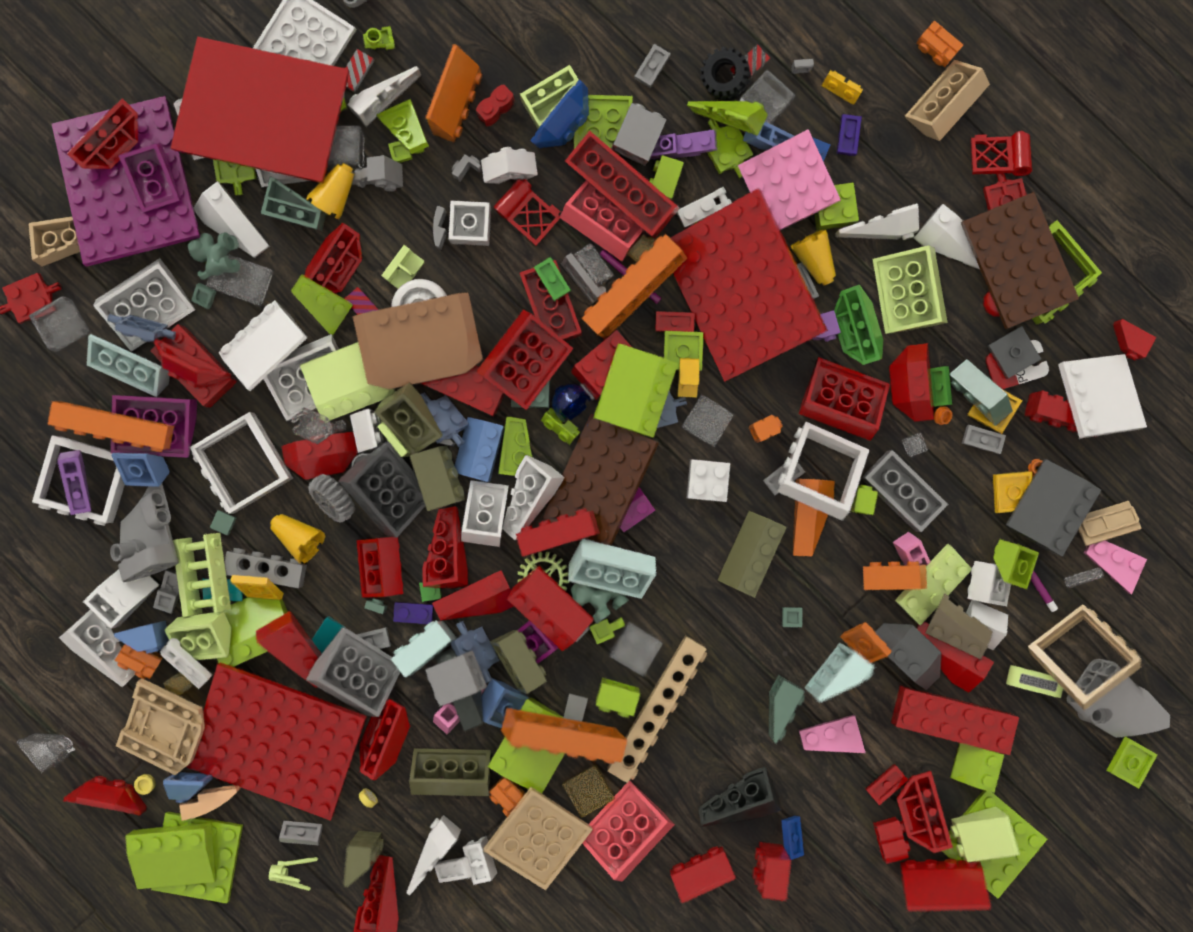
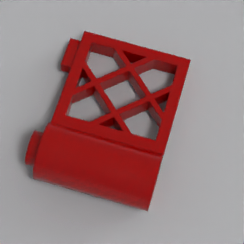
M1018 131L1008 137L975 135L974 138H971L972 174L1012 173L1015 176H1025L1032 172L1030 135L1028 133ZM997 143H1006V149L1003 152L994 146ZM976 144H984L988 148L981 153L976 149ZM990 150L998 155L993 161L985 156ZM1002 158L1007 162V167H999L995 163ZM980 159L989 164L986 168H977V162Z
M524 178L522 181L517 179L495 204L493 209L537 246L560 219V211L553 204L549 207L530 189L532 185ZM532 198L539 203L538 211H528V202ZM539 213L540 224L529 225L528 214ZM542 213H550L555 219L550 224H542ZM518 214H526L527 225H518L513 219ZM529 227H540L541 235L536 240L530 236Z

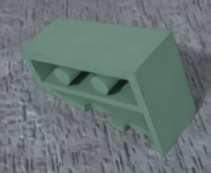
M270 176L261 214L322 231L327 213L311 204L310 201L276 178Z

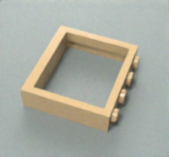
M1081 605L1031 643L1028 649L1029 654L1085 711L1141 668V658L1136 654L1135 650H1130L1126 646V642L1119 635L1115 636L1111 632L1112 629L1106 622H1101L1097 618L1098 616L1094 610L1092 611ZM1083 619L1129 663L1088 696L1043 651Z

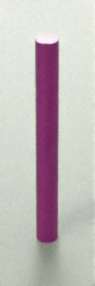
M603 249L599 255L624 276L627 268ZM655 292L649 296L656 304L662 299Z

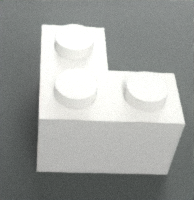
M504 147L500 149V152L490 153L488 157L481 160L484 183L500 184L509 179L522 180L524 178L527 180L538 175L535 153L527 152L526 149L512 150V147Z

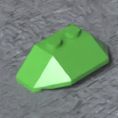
M860 285L841 291L834 312L841 332L838 334L843 352L859 361L862 365L881 360L883 337L873 303Z

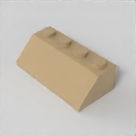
M954 60L909 110L905 118L925 136L940 141L990 85L983 68Z

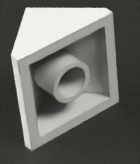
M971 600L966 614L971 618L974 616L993 631L987 648L994 650L1007 635L1008 615L980 602Z

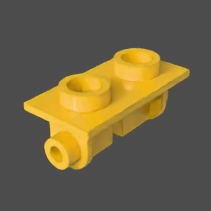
M830 70L821 86L854 105L863 91L860 88L861 86L851 80L847 83L844 82V76Z

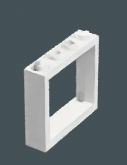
M248 412L190 447L193 460L196 463L199 462L202 468V475L205 479H209L212 492L219 496L221 507L229 514L238 512L293 479L257 416L252 412ZM248 424L278 474L279 479L235 505L204 450Z
M805 422L802 428L798 427L794 435L797 439L789 449V453H791L790 458L787 457L783 465L785 472L781 473L778 479V483H780L778 492L843 520L850 511L869 449ZM806 437L854 458L840 502L791 481Z
M52 435L32 502L39 504V508L46 510L54 508L58 509L57 513L69 515L68 505L45 499L61 446L114 460L110 450ZM117 467L103 515L85 512L76 514L75 518L81 520L90 518L94 520L95 524L103 526L106 523H114L125 485Z

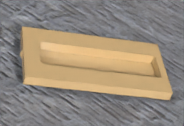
M1129 501L1088 513L1078 531L1085 546H1089L1141 530L1142 528L1134 507L1131 506Z

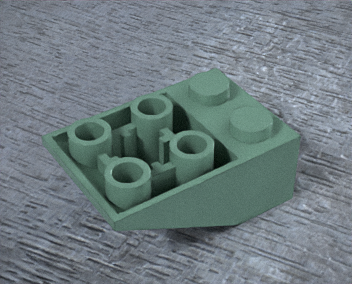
M778 675L769 691V736L776 744L778 740L783 739L787 723L793 721L796 714L794 710L797 705L800 706L805 698V695H803L805 691Z

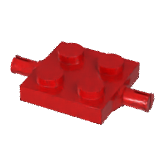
M1004 173L996 174L998 182L983 188L988 211L1025 196L1026 191L1022 178L1006 180Z
M40 273L2 287L7 297V304L0 306V314L12 311L17 322L23 323L56 309L52 300V293L61 290L62 287L59 282L48 286Z

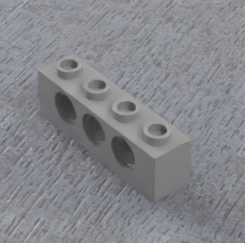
M240 548L227 551L224 562L226 575L264 577L274 584L294 588L303 587L307 564H302V561L298 563L294 558H290V561L283 560V557L278 555H271V558L264 557L262 552L253 551L252 554L245 553V549ZM245 559H248L250 562L248 569L243 566ZM264 562L269 565L267 573L262 570ZM282 566H286L288 569L286 576H283L280 572Z

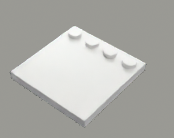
M283 0L253 49L334 66L354 35L356 28L313 0Z
M1125 354L1066 361L1058 364L1079 438L1140 430L1147 427Z

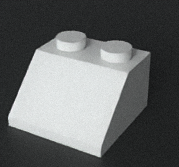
M975 561L971 569L972 578L968 586L967 599L1007 606L1011 584L1003 581L997 565Z

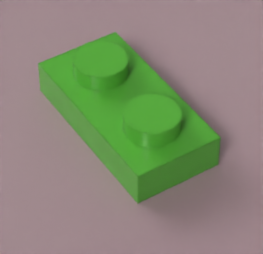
M551 257L534 267L554 301L571 292Z
M949 366L931 368L933 407L952 405Z

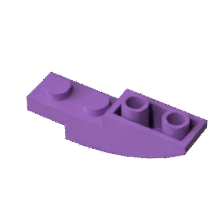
M708 130L682 135L674 133L659 136L650 159H661L662 155L670 158L701 155L704 152L717 151L716 131Z

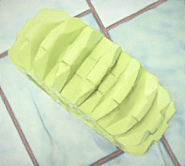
M540 551L538 552L539 558L536 559V556L531 554L533 561L526 558L525 562L528 565H520L525 571L518 572V575L524 578L528 575L530 568L532 570L537 568L535 563L544 561L553 564L544 571L547 573L551 570L548 574L551 577V574L557 569L560 576L558 585L563 590H567V587L562 585L563 583H569L568 579H564V576H568L569 572L563 573L567 565L561 567L559 564L562 563L563 559L560 558L556 562V554L551 559L549 558V552H546L545 557H542V552Z

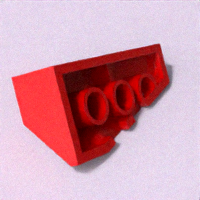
M502 570L432 603L440 621L501 613L514 607L507 600L511 588Z
M925 621L921 625L918 624L917 629L941 651L940 669L951 683L969 693L985 679L994 663L985 656L979 659L926 634L929 624Z

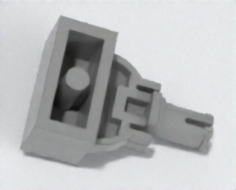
M385 155L368 157L367 168L356 169L357 171H354L355 175L352 185H358L361 188L368 184H375L376 187H382L385 191H396V188L403 187L402 164Z

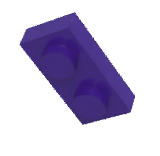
M842 114L837 154L857 155L862 116Z
M395 602L393 622L429 624L433 621L434 607L432 604Z

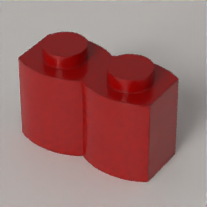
M504 84L498 86L489 98L482 100L477 106L478 118L487 127L496 123L500 115L509 111L514 105L513 93Z
M896 817L874 822V830L883 861L889 864L909 858L910 846L903 837V833H905L903 822H899Z

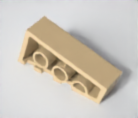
M73 217L29 223L32 260L43 267L80 252Z

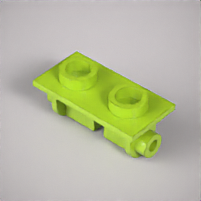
M550 408L544 414L541 421L546 428L553 430L563 442H567L570 445L580 433L578 427L569 420L563 424L562 421L565 417L556 409Z

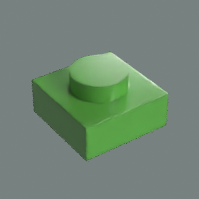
M423 582L419 583L422 602L442 598L441 588L423 587Z

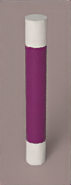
M1033 570L1030 580L1050 611H1056L1058 609L1057 605Z

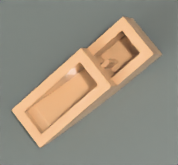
M228 785L203 789L197 795L198 798L189 799L188 802L179 805L182 821L204 815L218 808L235 795L241 787Z

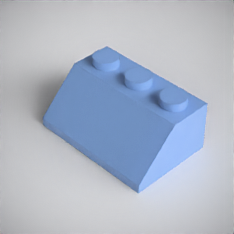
M468 417L467 422L469 425L464 429L462 436L465 443L459 447L454 467L457 469L458 474L490 482L504 426Z

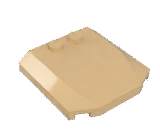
M141 678L137 682L132 698L135 700L126 726L120 732L116 747L176 775L194 760L205 729L202 707Z

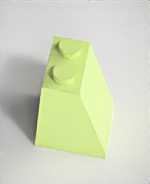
M996 806L951 819L953 824L951 832L954 838H957L959 844L956 845L957 852L967 862L1019 855L1009 817Z

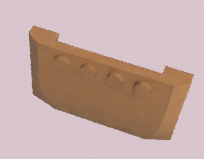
M458 293L353 316L367 384L389 390L400 388L407 383L414 385L466 374L483 360L469 293Z

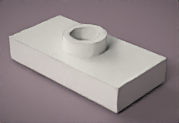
M467 857L439 861L434 866L439 883L466 879L473 876Z

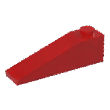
M455 506L439 509L433 528L432 543L428 546L427 561H424L422 568L423 587L451 589L468 586V567L464 543L461 541L462 531L458 508Z
M379 855L370 874V886L363 893L365 897L363 905L358 907L354 932H397L398 929L393 857Z

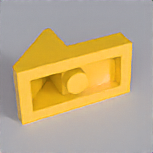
M680 358L678 397H697L699 359Z

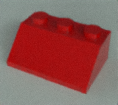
M398 537L356 540L362 598L403 594Z
M718 846L713 847L702 856L700 854L690 858L689 862L685 864L678 863L672 867L673 869L670 870V874L682 903L736 879L722 846L719 848Z

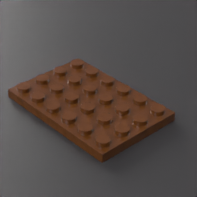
M1034 192L961 222L1005 329L1079 299Z
M591 413L562 474L565 478L551 498L543 518L556 522L559 516L568 514L569 517L576 515L575 511L586 508L587 512H594L600 532L586 538L593 542L612 546L659 443L633 431L598 420Z

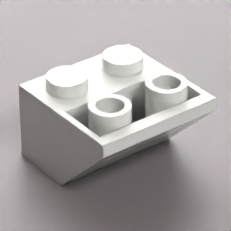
M366 409L350 415L358 453L374 451L385 443V437L377 427L381 424V419L375 414V411Z

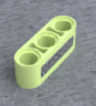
M1010 665L1006 684L1061 698L1063 688L1051 675Z

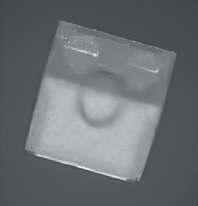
M35 733L16 742L41 773L58 765L75 750L71 740L64 737V735Z

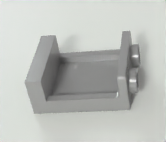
M631 103L611 149L646 166L667 119H664L660 113L646 110L641 104Z
M473 650L426 669L428 681L432 685L434 696L439 706L474 694L487 687Z

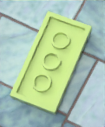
M947 544L926 566L927 589H905L895 601L917 624L921 625L938 607L944 593L949 595L970 573L972 568L952 546Z

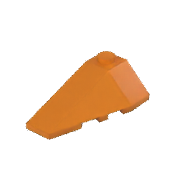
M796 479L797 484L834 500L835 481ZM795 500L793 556H813L828 514Z

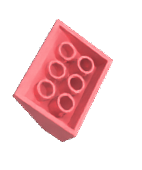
M587 180L565 204L560 216L562 220L621 261L624 260L645 231Z
M629 780L589 823L593 830L582 844L614 880L622 882L675 824Z

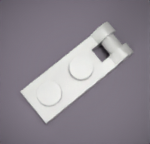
M724 187L679 209L677 215L684 229L732 203L727 198V192ZM719 198L721 203L716 205L714 199Z
M175 638L170 639L167 645L160 650L162 657L198 689L212 676L205 667L180 646L179 640Z

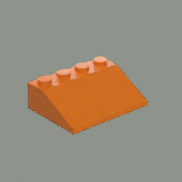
M454 44L428 110L426 120L433 135L455 143L456 137L459 138L462 133L461 124L468 117L469 109L467 108L469 103L474 101L476 95L474 90L476 85L481 83L483 74L481 73L480 66Z

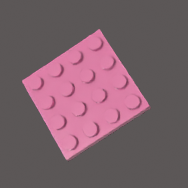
M809 130L738 165L749 191L752 192L757 188L761 189L780 231L841 201Z

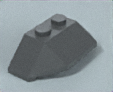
M883 623L875 631L892 651L888 657L919 686L927 690L940 678L941 651L914 625Z

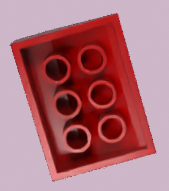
M523 310L476 372L527 410L573 348L534 315Z
M818 357L804 394L799 414L871 441L879 430L890 384Z
M927 859L925 861L906 860L905 862H900L901 881L907 911L991 909L980 861L967 862L966 860L955 859L936 861L934 859Z

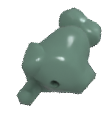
M226 232L218 235V243L214 244L213 237L210 234L203 233L200 235V238L192 240L188 244V250L192 258L200 263L206 262V270L198 272L200 279L239 271V261L236 259L231 260L227 256L230 251L239 247L235 236L229 235Z
M574 583L571 588L573 599L580 606L591 603L595 608L596 613L593 615L596 624L611 614L606 605L610 599L613 600L612 607L615 611L629 601L624 594Z

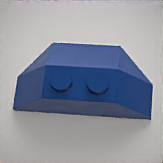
M578 80L575 86L565 94L541 124L535 136L530 140L538 148L565 145L574 137L575 131L579 126L586 122L589 115L588 88L582 81Z

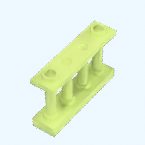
M220 533L203 535L204 541L192 543V538L173 540L179 561L175 567L183 617L201 614L202 608L214 607V613L231 610ZM205 549L207 560L195 562L194 550ZM208 568L209 580L198 581L196 570ZM211 587L212 599L200 600L199 589Z

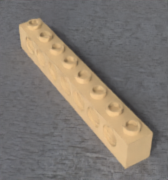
M686 635L684 636L625 736L628 741L623 759L625 756L631 755L634 757V761L627 764L622 759V763L614 762V764H609L607 767L608 772L626 783L630 779L633 780L638 773L637 766L640 762L643 763L648 756L647 749L650 745L653 746L658 739L657 732L659 729L663 730L667 724V715L669 712L673 713L677 707V698L679 695L683 696L687 690V681L689 678L692 680L697 673V664L704 661L707 655L705 646ZM688 654L692 655L693 661L690 664H684L683 657ZM677 671L683 673V678L679 681L673 679V674ZM666 688H671L674 691L671 697L663 695V691ZM656 705H662L664 710L662 713L656 714L653 712V708ZM646 722H652L654 727L648 731L643 728V725ZM635 739H642L644 744L641 747H636L633 744Z

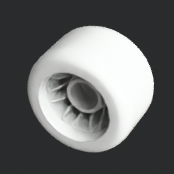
M414 279L406 282L396 291L391 307L444 297L447 294L439 285L430 280Z

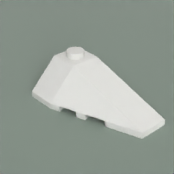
M417 66L365 89L359 94L353 95L347 105L367 127L377 117L376 114L383 112L421 76V73Z
M218 181L201 194L194 206V211L205 225L219 234L226 232L229 235L235 236L239 243V248L254 258L270 247L225 187Z
M918 204L894 210L886 218L881 215L874 217L868 221V224H865L863 221L839 229L835 233L836 237L903 238V240L913 238L914 234L919 231Z
M942 204L913 239L923 247L928 245L934 247L935 252L945 255V257L959 260L966 265L980 269L961 225L963 220Z
M91 609L59 637L74 653L121 687L135 675V671L129 668L128 670L122 669L117 665L118 662L114 661L122 649L118 643L119 640L115 638L112 629Z

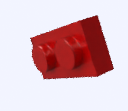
M656 311L655 332H694L695 313Z
M893 764L866 788V791L880 805L904 785L908 779Z

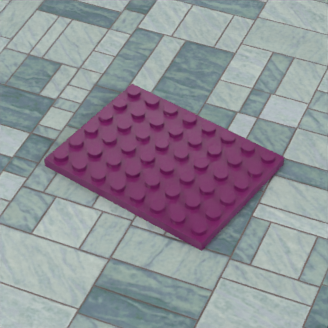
M165 96L130 104L138 113V143L129 152L161 143L170 164L180 201L143 213L121 160L112 169H84L67 155L78 140L109 110L52 123L82 262L86 267L200 238L180 152L170 149L175 130Z

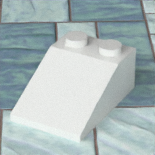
M470 481L462 527V542L500 546L508 493L507 485Z

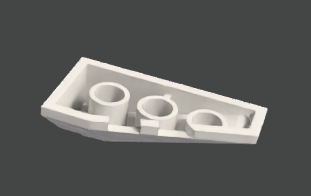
M525 455L516 471L515 488H512L511 491L513 496L510 506L507 507L502 528L514 540H517L516 534L522 532L521 528L527 527L532 523L556 493L565 478L552 466L528 455Z
M444 815L440 820L436 818L430 825L432 830L428 835L407 890L408 895L415 890L427 875V871H431L438 860H441L458 839L461 829Z

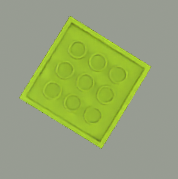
M983 790L962 816L996 806L1008 815L1019 855L980 860L987 890L999 898L1047 841V838L995 794ZM950 830L949 836L953 848L943 850L942 852L951 859L965 860L959 856L956 845H959L957 838H954Z
M166 812L163 827L211 823L216 882L151 888V890L228 903L243 825L202 817L182 821L181 814Z

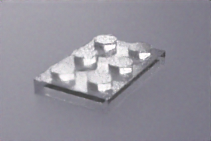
M227 254L229 259L239 261V271L223 273L220 276H211L208 278L206 286L215 291L261 306L274 271Z

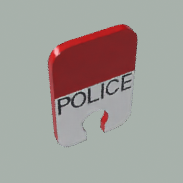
M1031 340L1038 353L1043 352L1040 342ZM990 353L986 357V365L991 380L1001 389L1044 377L1049 371L1047 361H1044L1037 366L1031 365L1006 379L993 355Z

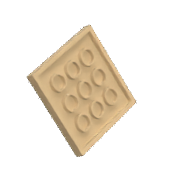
M530 787L485 845L484 852L546 890L593 829L589 824L533 787Z

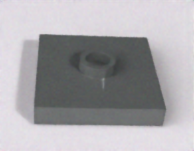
M1022 326L987 346L1006 379L1041 360Z

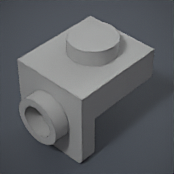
M464 155L460 161H456L453 165V177L460 182L470 167L481 172L480 161L472 155L470 157Z

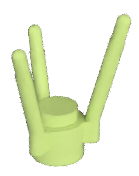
M318 858L286 862L278 861L277 865H272L270 868L269 880L309 891L310 887L299 884L300 879L288 876V868H285V866L314 862Z

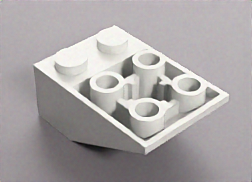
M118 569L83 602L112 629L120 627L159 584L151 576L122 582Z

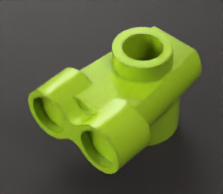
M390 26L382 27V30L370 28L366 34H363L365 49H395Z

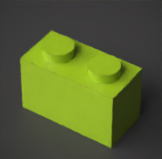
M662 155L660 161L656 160L653 169L656 175L654 179L650 178L649 182L672 201L684 162Z
M858 485L850 512L874 515L878 492L872 491L873 487Z

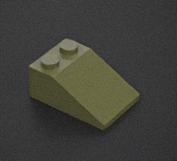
M407 383L381 401L375 411V414L411 454L418 453L443 435L422 396L410 383Z

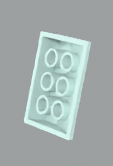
M839 643L804 688L821 702L862 683L863 680H868L873 673L872 669L874 666L852 649Z

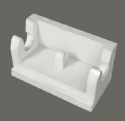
M487 836L480 838L476 842L471 840L463 846L465 857L468 858L473 876L471 878L473 885L491 881L497 875L493 857L484 852V847L488 843Z

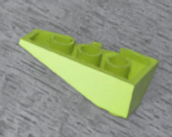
M688 101L687 106L693 113L757 136L768 116L764 106L758 102Z

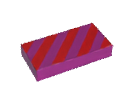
M359 287L344 298L352 303L353 306L351 308L357 315L379 310Z

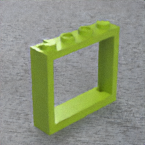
M1056 220L1049 225L1053 237L1087 275L1074 286L1079 297L1084 293L1082 289L1095 284L1098 280L1097 277L1102 272ZM1069 303L1034 317L1032 320L1036 324L1042 322L1046 324L1055 317L1053 314L1057 310L1059 312L1062 311Z

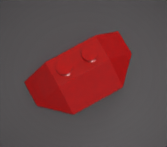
M121 99L78 140L67 155L84 169H112L120 161L119 155L128 153L138 143V113L124 99Z
M342 223L326 237L307 266L304 276L333 293L342 292L362 261L360 234Z
M156 338L154 340L162 367L169 371L168 375L176 379L180 377L187 379L185 383L195 388L197 385L205 387L228 379L232 375Z
M928 343L909 345L889 366L892 404L915 422L934 420Z
M354 432L331 434L281 446L285 465L305 480L313 479L322 474L333 475L343 473L358 454Z
M389 699L386 701L379 717L371 716L359 745V756L361 763L360 772L372 780L378 779L396 763L410 728L404 706Z
M931 771L911 776L896 798L907 837L933 853L953 848Z
M95 776V778L85 782L63 799L65 802L141 815L147 810V806L132 784H127L126 781L120 779L110 781L104 776Z

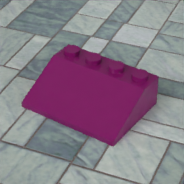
M112 395L113 413L172 425L174 430L170 449L156 452L150 450L151 447L143 446V448L133 447L131 442L125 441L124 444L112 442L111 438V454L140 453L189 458L197 417V399Z

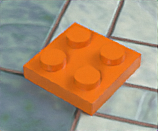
M866 622L845 631L840 636L850 649L858 653L870 664L887 657L892 652Z

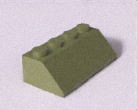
M748 511L717 580L755 598L787 527Z
M414 748L409 779L411 795L489 796L490 768L488 765L491 762V750Z

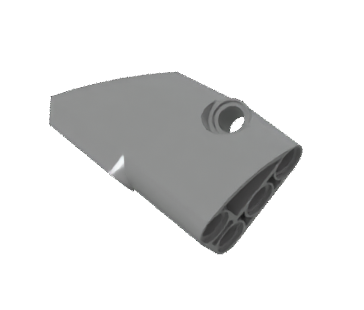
M162 483L159 487L148 486L138 504L120 522V544H113L111 546L110 555L114 561H121L118 567L122 582L144 578L179 563L168 524L171 520V515Z
M1095 659L1087 666L1076 685L1088 696L1122 669L1115 662ZM1130 677L1122 681L1085 711L1069 694L1067 696V702L1078 712V717L1081 720L1092 723L1116 738L1142 735L1170 728V714L1147 690L1137 686Z

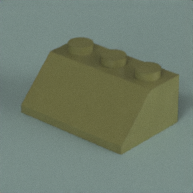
M447 445L410 455L427 511L465 500L464 490L458 480V471L454 467L452 453Z
M512 630L490 641V644L517 690L528 694L547 682L544 677L546 673L541 665H537L535 661L536 655L533 650L527 648L525 644L527 640L523 633Z
M358 831L348 844L344 886L348 887L366 872L373 862H376L377 856L380 855V851H383L384 839H381L382 832Z

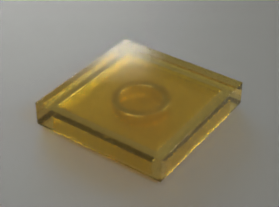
M596 764L562 784L581 818L615 800V796Z

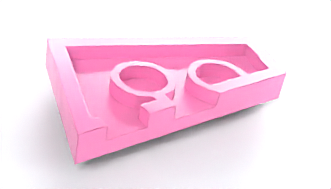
M1107 541L1086 546L1084 551L1086 556L1108 573L1128 594L1133 593L1147 559Z
M855 715L798 730L804 750L865 753Z

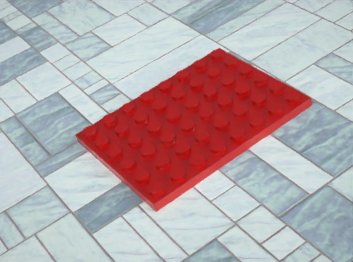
M760 188L670 238L687 257L673 274L691 312L695 313L694 319L700 331L703 332V338L724 382L828 331Z
M220 662L217 665L203 710L205 729L194 760L186 767L206 775H212L216 779L331 821L367 716Z

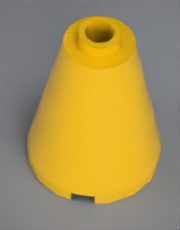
M345 163L342 165L337 164L325 176L324 183H319L307 195L306 200L312 199L311 204L329 215L331 213L336 214L335 218L340 219L355 175L352 173L353 168Z
M826 229L810 234L801 242L798 240L790 246L818 284L822 283L824 286L834 281L833 278L836 276Z
M284 514L276 515L270 522V528L298 563H301V561L306 563L312 559L319 551L317 548L319 543L323 544L325 540V533Z

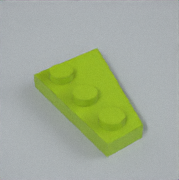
M411 99L376 114L378 119L411 154L429 147Z
M302 274L291 290L295 297L332 336L353 306L349 301Z
M506 417L498 474L515 476L525 455L532 457L526 419Z

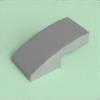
M440 206L436 208L433 222L434 242L438 250H442L447 236L446 229L442 228L447 212L445 208Z
M168 568L165 570L161 588L157 591L153 608L172 614L180 595L176 571Z

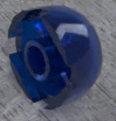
M561 385L555 390L552 408L556 416L562 422H566L564 419L569 418L572 420L581 414L587 407L585 405L586 401L590 402L591 398L579 385Z

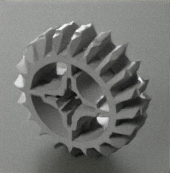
M322 474L315 477L309 484V494L312 496L315 504L319 506V509L324 514H327L329 518L341 523L348 520L354 513L355 507L352 498L349 497L348 493L335 479Z

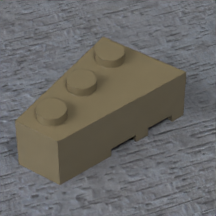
M944 593L929 623L926 634L981 659L988 647L993 631L974 616L971 618L963 611V607L960 605L956 606L949 600V596Z

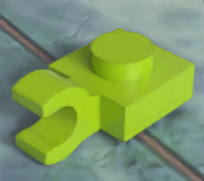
M400 141L388 144L392 160L401 163L413 159L411 153ZM422 149V150H420V151H418V152H415V153H422V152H424L425 150Z
M622 617L611 623L606 618L598 624L591 625L590 629L596 643L600 644L615 637L613 631L624 627L625 623Z

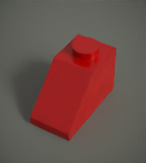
M1124 319L1115 321L1113 327L1120 350L1126 353V357L1132 360L1146 358L1156 337Z

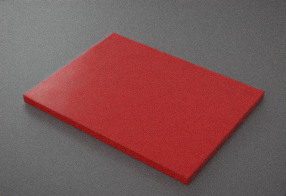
M197 36L170 149L324 183L350 71L346 68Z

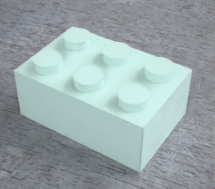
M436 620L430 622L424 627L425 632L417 633L409 639V645L401 646L394 652L395 656L391 660L405 678L415 674L435 657L434 655L442 652L450 645V642L457 639L444 621L437 622Z

